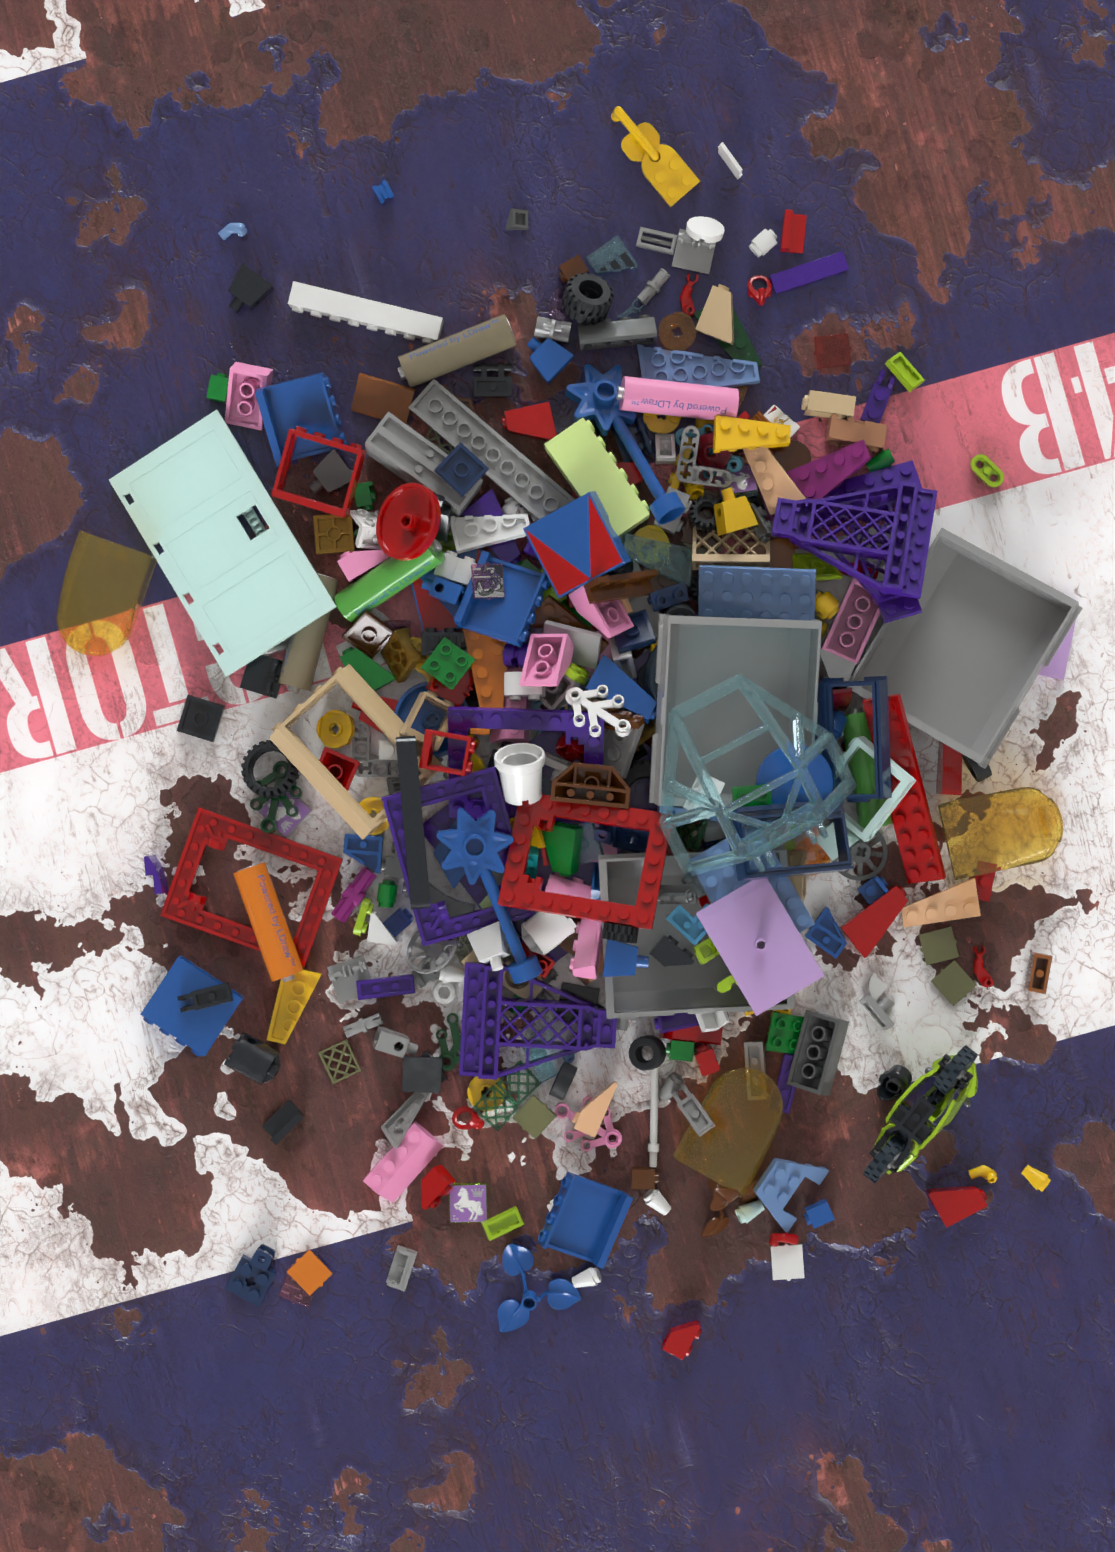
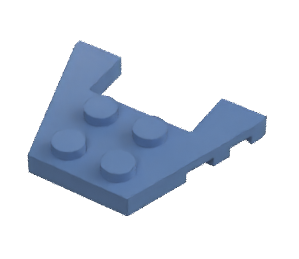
M774 1158L753 1188V1191L770 1211L780 1227L788 1233L797 1218L783 1208L804 1177L820 1185L829 1170L822 1166L816 1167L811 1164H799L795 1161Z

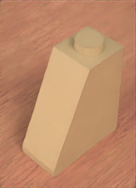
M719 284L718 287L713 285L695 329L698 332L733 345V294L729 292L730 288Z

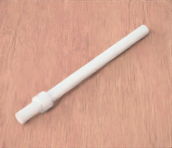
M659 1067L651 1070L649 1167H657V1152H659V1143H657Z

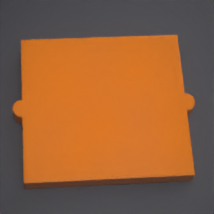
M310 1249L300 1259L297 1258L296 1263L287 1271L309 1296L319 1286L322 1287L323 1283L333 1274Z

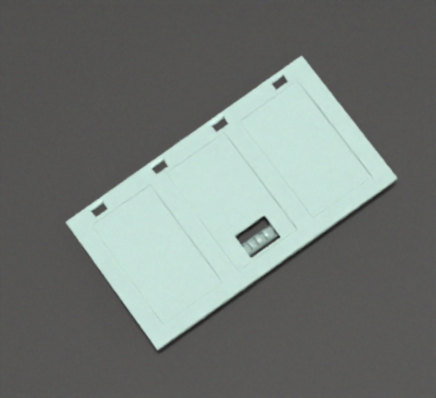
M218 410L207 415L109 479L226 677L337 607ZM129 493L135 501L131 505H129L125 498ZM253 506H257L258 510L260 511L261 515L263 516L264 520L269 526L268 530L265 529L264 525L262 524L256 512L254 511ZM241 514L245 516L257 536L250 540L237 518ZM158 543H160L164 550L160 555L154 547ZM188 593H190L194 600L190 605L184 597ZM218 643L224 650L220 655L214 647Z

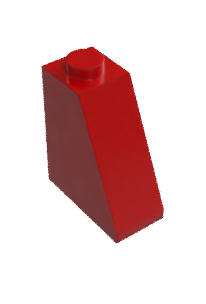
M549 402L505 411V417L501 418L504 429L508 428L510 434L549 441L557 436Z
M976 1186L932 1188L926 1190L947 1228L987 1207L985 1200L988 1198L983 1189L979 1190Z

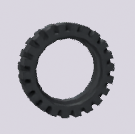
M271 740L261 741L259 745H253V749L247 751L248 755L244 756V763L241 764L243 769L241 774L244 777V782L247 784L246 786L257 795L270 799L271 797L279 798L280 795H286L285 792H290L292 790L291 787L297 784L296 779H299L300 775L298 772L300 771L285 756L288 762V772L285 779L275 787L261 786L256 782L253 775L255 762L266 752L275 751L282 755L284 754Z

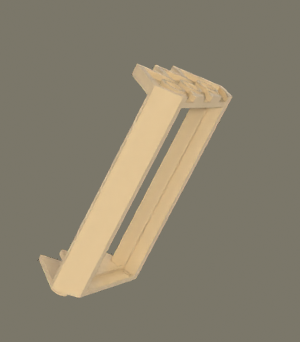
M349 664L344 668L340 666L333 672V677L328 679L323 686L319 685L312 692L313 695L303 704H298L292 710L293 713L283 723L279 722L272 728L273 733L269 739L363 840L388 820L385 809L372 818L290 729L305 712L318 703L323 695L339 684L396 746V737H404L400 734L404 725L403 721ZM416 743L418 771L421 773L419 782L420 786H424L438 771L419 768L422 746ZM433 755L431 764L443 766Z

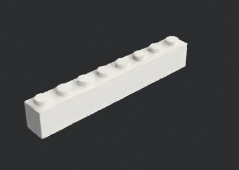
M293 281L288 305L292 308V311L298 313L307 311L311 312L310 315L319 318L324 315L328 316L331 321L340 322V320L348 321L347 324L359 327L360 324L366 326V329L371 331L381 329L385 330V333L388 335L396 336V333L404 335L403 338L408 340L422 339V342L425 344H430L440 339L444 322L442 317Z

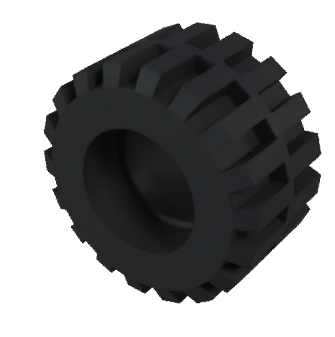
M578 273L575 277L572 276L567 283L562 298V308L565 309V313L570 315L572 320L575 319L578 323L583 322L585 325L600 323L608 315L614 296L613 288L600 276H595L593 273H582V275Z

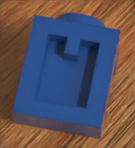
M875 875L857 888L865 901L871 904L881 895L888 892L886 887L889 885L882 876L879 878Z

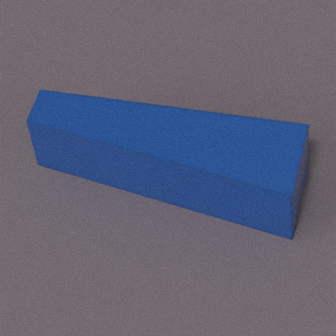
M593 862L590 899L601 900L598 862Z

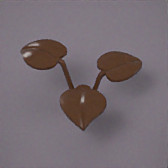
M720 1175L710 1178L707 1182L713 1191L710 1209L712 1211L719 1210L720 1214L719 1217L712 1218L705 1225L701 1237L716 1235L727 1227L729 1218L727 1216L724 1217L722 1209L737 1197H742V1203H750L758 1199L753 1188L759 1180L750 1183L743 1190V1193H739L729 1183L726 1184Z

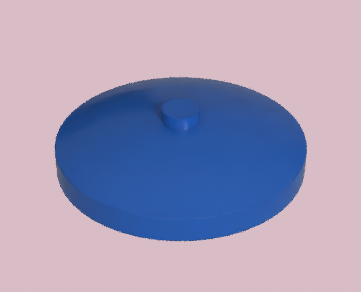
M427 682L414 685L399 699L394 713L403 723H405L419 693L427 692L425 689L428 684ZM424 700L411 728L424 735L425 729L438 730L447 712ZM465 700L463 701L461 707H468ZM447 737L444 738L439 750L433 752L436 758L448 755Z
M791 744L775 749L762 761L757 771L755 785H771L772 804L830 800L833 790V775L828 762L820 753L804 745ZM805 821L787 822V823H801V822H805Z

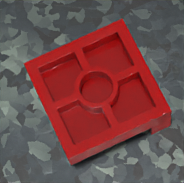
M468 669L453 690L445 688L433 676L425 689L434 692L443 700L452 702L454 707H461L465 698L470 696L469 691L473 690L474 679L472 671Z

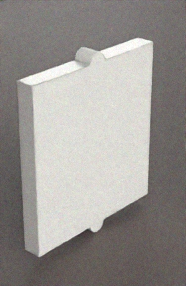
M722 142L718 146V153L738 180L743 175V169Z
M785 1243L777 1247L770 1246L773 1280L787 1279V1281H790L791 1279L805 1278L802 1244L788 1245Z

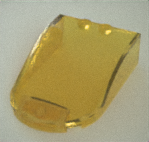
M79 530L68 562L57 610L59 632L72 649L89 656H104L118 650L126 643L132 633L157 562L155 557Z
M1020 787L953 800L938 805L954 880L1042 862L1054 854L1055 849L1062 840L1063 820L1058 806L1052 798H1048L1041 790L1035 788Z
M752 1068L732 1070L722 1074L715 1080L701 1104L715 1126L699 1137L690 1124L673 1154L677 1161L726 1188L737 1189L742 1197H744L771 1145L783 1115V1100L779 1088L768 1075Z

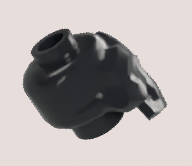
M894 1065L889 1071L881 1074L878 1080L880 1084L877 1086L878 1098L882 1101H891L894 1098L901 1097L912 1081L911 1072L902 1065Z

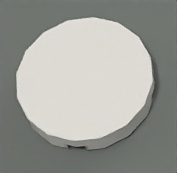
M693 217L687 222L686 232L694 240L704 239L706 243H715L722 239L724 226L717 220L709 217Z

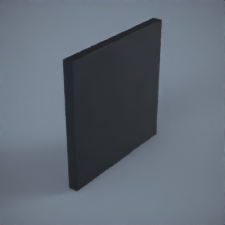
M404 1056L402 1092L440 1093L442 1058Z

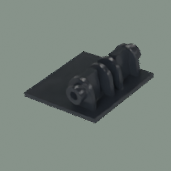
M265 655L257 657L246 665L240 688L277 699L281 686L278 680L283 661Z

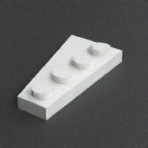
M527 514L484 515V517L451 516V529L458 554L525 537L526 534L523 528L530 525Z

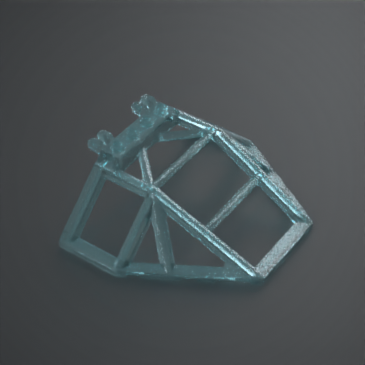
M737 674L669 710V731L665 753L666 765L665 774L663 775L662 809L659 825L685 877L749 860H754L758 870L763 872L765 868L759 856L765 854L771 867L776 865L770 850L806 832L811 843L814 845L817 843V838L811 828L817 826L820 835L824 839L828 837L822 823L857 786L838 743L831 732L741 674ZM740 689L763 722V725L701 757L682 718ZM765 703L792 720L793 744ZM804 728L818 736L806 750ZM769 731L794 769L725 806L705 764ZM679 742L706 795L675 781ZM826 748L841 783L823 801L807 766ZM794 779L780 819L767 823L732 812ZM802 784L810 802L792 812ZM674 794L701 806L672 815ZM716 816L733 851L691 862L675 827ZM732 820L760 829L740 839Z

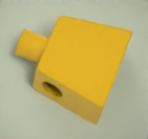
M732 487L721 490L724 502L714 505L718 536L758 525L746 496L735 498Z

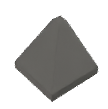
M511 208L506 223V230H528V211Z

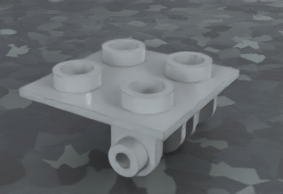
M680 229L672 267L709 274L716 242L706 243L704 239L694 240L687 234L686 230Z
M364 955L327 967L330 981H332L339 1004L358 997L357 980L371 979Z

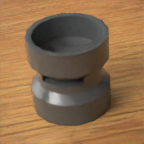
M430 963L424 964L422 969H431ZM412 971L420 988L426 986L427 982L438 979L435 972L420 974Z

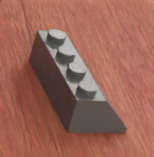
M650 315L638 316L639 319H631V317H621L619 321L603 319L602 322L594 325L591 323L585 325L581 322L578 325L580 351L635 346L637 344H655L657 341L655 318L650 317Z
M806 1010L787 1080L788 1085L818 1095L830 1096L850 1021Z

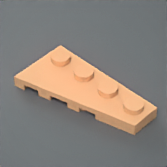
M768 448L743 449L770 515L775 514L778 498L791 500L806 499Z
M975 878L904 906L901 910L903 926L910 927L981 916Z

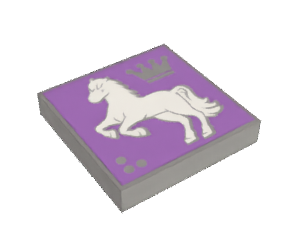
M288 791L285 793L292 805L298 808L299 813L296 817L288 816L284 805L279 800L275 821L277 823V830L285 838L313 811L300 798H293ZM271 799L258 811L264 818L268 816ZM290 809V814H294L295 809Z

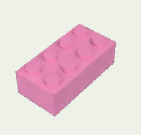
M852 579L838 607L840 610L834 616L821 649L854 662L857 665L879 617L880 610L864 587L857 580Z

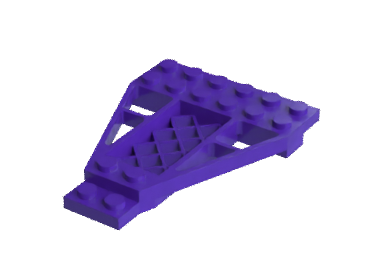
M911 460L845 479L827 497L899 484L900 481L919 484V488H922L914 462ZM897 493L871 496L868 499L867 508L894 512ZM865 498L840 502L839 504L864 507ZM828 512L818 514L823 521L831 517ZM847 515L838 517L841 523H846L850 520ZM815 517L813 522V528L820 524ZM866 518L859 519L867 524L869 523ZM834 520L827 524L828 527L837 525ZM886 522L883 526L876 523L881 530L885 529L888 525ZM853 523L848 526L850 534L858 530ZM823 527L816 531L820 539L825 536L821 529H824ZM869 529L866 530V533L870 536V538L874 536L868 533ZM862 535L859 541L857 536L854 539L860 545L865 537ZM880 537L874 540L875 544H886ZM851 541L845 543L848 545H853ZM834 553L842 563L854 568L843 554ZM860 557L858 560L863 574L882 584L883 580L878 581L873 578L876 571L882 574L885 573V569L879 567L882 560H878L877 564L874 565L867 561L868 558ZM867 566L873 569L871 574H869ZM857 580L879 607L884 624L922 613L917 598L881 593Z
M900 481L899 484L816 500L778 498L771 536L791 539V543L881 593L920 599L938 491L919 488V484ZM893 492L897 493L894 512L867 508L869 497ZM865 498L864 507L839 504L840 502ZM828 512L831 517L823 521L818 514ZM847 515L850 520L842 524L838 517ZM815 517L820 524L813 528V522ZM866 518L869 523L862 527L857 520ZM834 520L839 527L831 531L827 524ZM885 521L889 526L881 530L876 523ZM853 523L858 530L850 534L846 527ZM873 526L877 534L870 538L866 530ZM823 527L827 535L820 539L816 531ZM842 530L847 538L839 541L835 534ZM891 530V536L889 540L885 533ZM862 534L866 541L859 545L854 538ZM879 537L886 543L880 548L874 543V540ZM829 538H831L834 542H830V541H826V540L829 539ZM851 541L853 545H848L845 543ZM870 544L873 548H867L865 546ZM822 551L854 556V568L847 566ZM860 557L885 561L886 566L882 584L857 571L858 559Z
M465 961L460 1076H478V1079L497 1080L499 1077L579 1051H587L593 1048H615L617 1018L607 1019L606 1008H598L597 1005L537 978L528 980L530 981V995L528 998L503 997V972H509L508 965L503 963V969L492 971L490 963ZM533 984L539 985L569 1000L534 999L532 996ZM501 1005H507V1006L501 1011ZM515 1006H527V1007H525V1008L520 1012ZM510 1007L517 1013L512 1020H509L504 1015ZM535 1007L546 1008L539 1013ZM531 1008L537 1016L529 1022L523 1014ZM554 1008L565 1009L561 1013H558ZM549 1009L556 1015L550 1022L542 1016ZM568 1010L575 1016L570 1023H567L561 1017ZM502 1016L503 1019L507 1022V1024L500 1029V1022ZM519 1017L526 1022V1025L521 1030H518L513 1024ZM539 1018L546 1024L540 1031L532 1025ZM558 1019L565 1025L559 1032L551 1026ZM578 1020L576 1033L571 1026ZM509 1026L516 1032L510 1039L503 1033ZM528 1027L536 1033L529 1040L522 1034ZM548 1028L555 1034L549 1041L541 1035ZM567 1029L574 1035L568 1042L560 1036ZM499 1047H525L526 1063L501 1071L498 1070ZM530 1048L563 1049L562 1051L529 1061Z

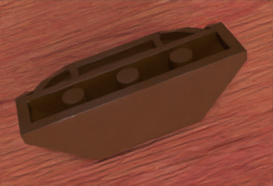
M574 762L552 780L550 797L552 801L629 808L630 787L614 766Z

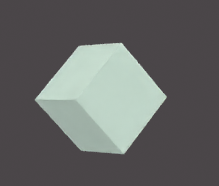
M832 820L821 829L822 832L814 839L831 860L834 861L838 858V850ZM846 827L850 848L860 838Z

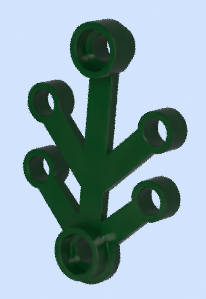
M278 761L274 764L272 773L256 782L258 784L263 783V786L267 787L269 783L276 780L274 787L277 786L287 775L288 763L286 761ZM281 768H285V772L283 774H280ZM296 785L292 786L290 795L295 799L301 798L303 795L302 789ZM298 789L299 794L294 796V791ZM280 795L279 798L271 797L268 816L260 824L263 832L272 834L277 830L275 818L279 800L284 805L288 816L296 817L298 815V808L292 805L287 795ZM262 796L254 798L250 801V807L255 811H259L270 798ZM258 801L259 806L254 808V803ZM290 809H295L294 814H290ZM272 823V829L268 830V824Z
M450 1013L447 1016L453 1040V1046L450 1051L446 1042L447 1031L439 1029L436 1032V1038L439 1040L441 1049L439 1058H442L443 1071H450L457 1063H460V1055L456 1056L461 1048V1034L459 1035L457 1025L458 1015L455 1013ZM451 1015L456 1017L455 1022L449 1021ZM440 1031H443L445 1033L444 1038H440L438 1036V1033ZM449 1058L451 1063L446 1065L443 1060Z

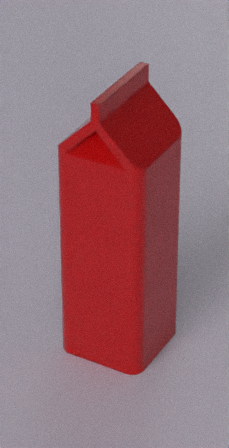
M700 1026L662 1033L659 1035V1038L721 1045L723 1027L717 1031L702 1032Z

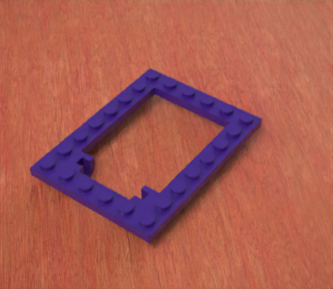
M448 707L449 733L468 736V728L565 731L566 744H571V740H578V745H584V763L604 765V720L597 716L598 724L601 727V734L598 737H592L589 733L590 721L588 711H581L585 716V724L582 727H577L573 722L574 710ZM578 718L576 719V721L581 722L582 719ZM596 728L592 729V732H598V731H599V730L596 729ZM448 738V767L462 770L467 741ZM448 773V779L460 776ZM468 794L449 799V818H457V810L459 808H463L473 819H479L487 812L483 798H469ZM504 799L509 819L515 817L518 806L509 804ZM556 817V819H555V822H582V823H590V822L570 820V819L557 818V817Z
M495 766L471 772L468 776L460 775L420 786L422 807L481 791L486 811L494 810L496 813L494 831L512 835V828ZM398 792L381 798L410 898L401 793ZM510 845L498 851L504 868ZM445 900L433 904L430 901L431 908L413 910L423 946L466 935L499 921L493 906L449 918ZM507 907L512 922L531 917L535 914L531 910Z

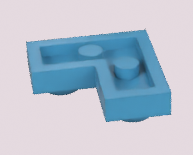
M680 904L666 917L694 946L707 933L697 915L692 917Z

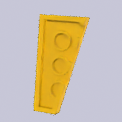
M716 415L714 417L713 453H720V451L725 450L732 452L737 451V449L753 450L757 447L775 448L789 446L791 425Z
M303 969V971L294 974L295 979L283 982L281 979L267 1036L268 1041L281 1044L287 1043L322 975L321 973Z

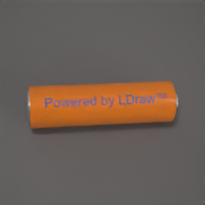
M260 862L238 870L233 875L271 981L282 979L283 982L295 979L294 974L303 971V967L266 863Z

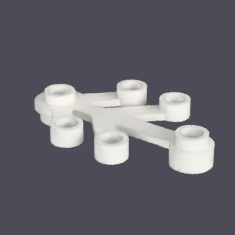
M599 685L597 689L588 691L573 687L566 692V701L573 706V722L575 726L582 727L585 724V716L581 713V706L588 710L590 721L589 733L592 737H598L601 734V727L598 724L597 716L613 725L618 736L626 737L630 734L631 725L629 721L625 719L619 720L603 710L613 707L622 708L624 706L623 696L615 695L611 700L598 702L587 700L594 697L606 698L608 696V687L606 685ZM600 690H605L606 692H605V693H600L599 691H600ZM574 694L579 695V696L576 697V698L572 697V695H574ZM616 700H621V701H622V702L619 703V704H618V703H615ZM581 718L582 721L577 722L576 719ZM626 725L625 728H620L619 726ZM596 728V729H598L599 731H598V732H592V729Z

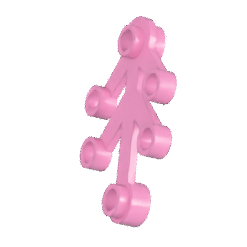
M590 1096L585 1097L583 1099V1106L585 1105V1101L587 1099L592 1100L593 1098ZM561 1102L555 1107V1114L558 1118L564 1119L567 1117L573 1120L575 1112L570 1110L568 1104ZM565 1107L566 1112L560 1113L559 1108ZM609 1107V1113L604 1116L606 1130L599 1127L597 1134L601 1138L592 1141L584 1139L581 1142V1149L587 1152L601 1145L615 1148L621 1144L622 1135L617 1129L613 1128ZM567 1130L564 1133V1139L567 1142H572L576 1138L587 1136L588 1134L579 1130ZM572 1133L573 1138L567 1139L566 1134ZM615 1135L616 1140L610 1141L609 1136ZM585 1142L590 1143V1147L587 1149L583 1147Z

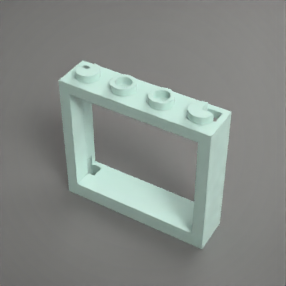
M865 736L853 738L848 744L849 749L846 753L843 752L838 757V763L835 766L836 779L859 748H862L874 759V744ZM891 758V774L901 782L892 792V798L886 800L866 828H862L844 812L846 827L864 842L873 838L917 781Z

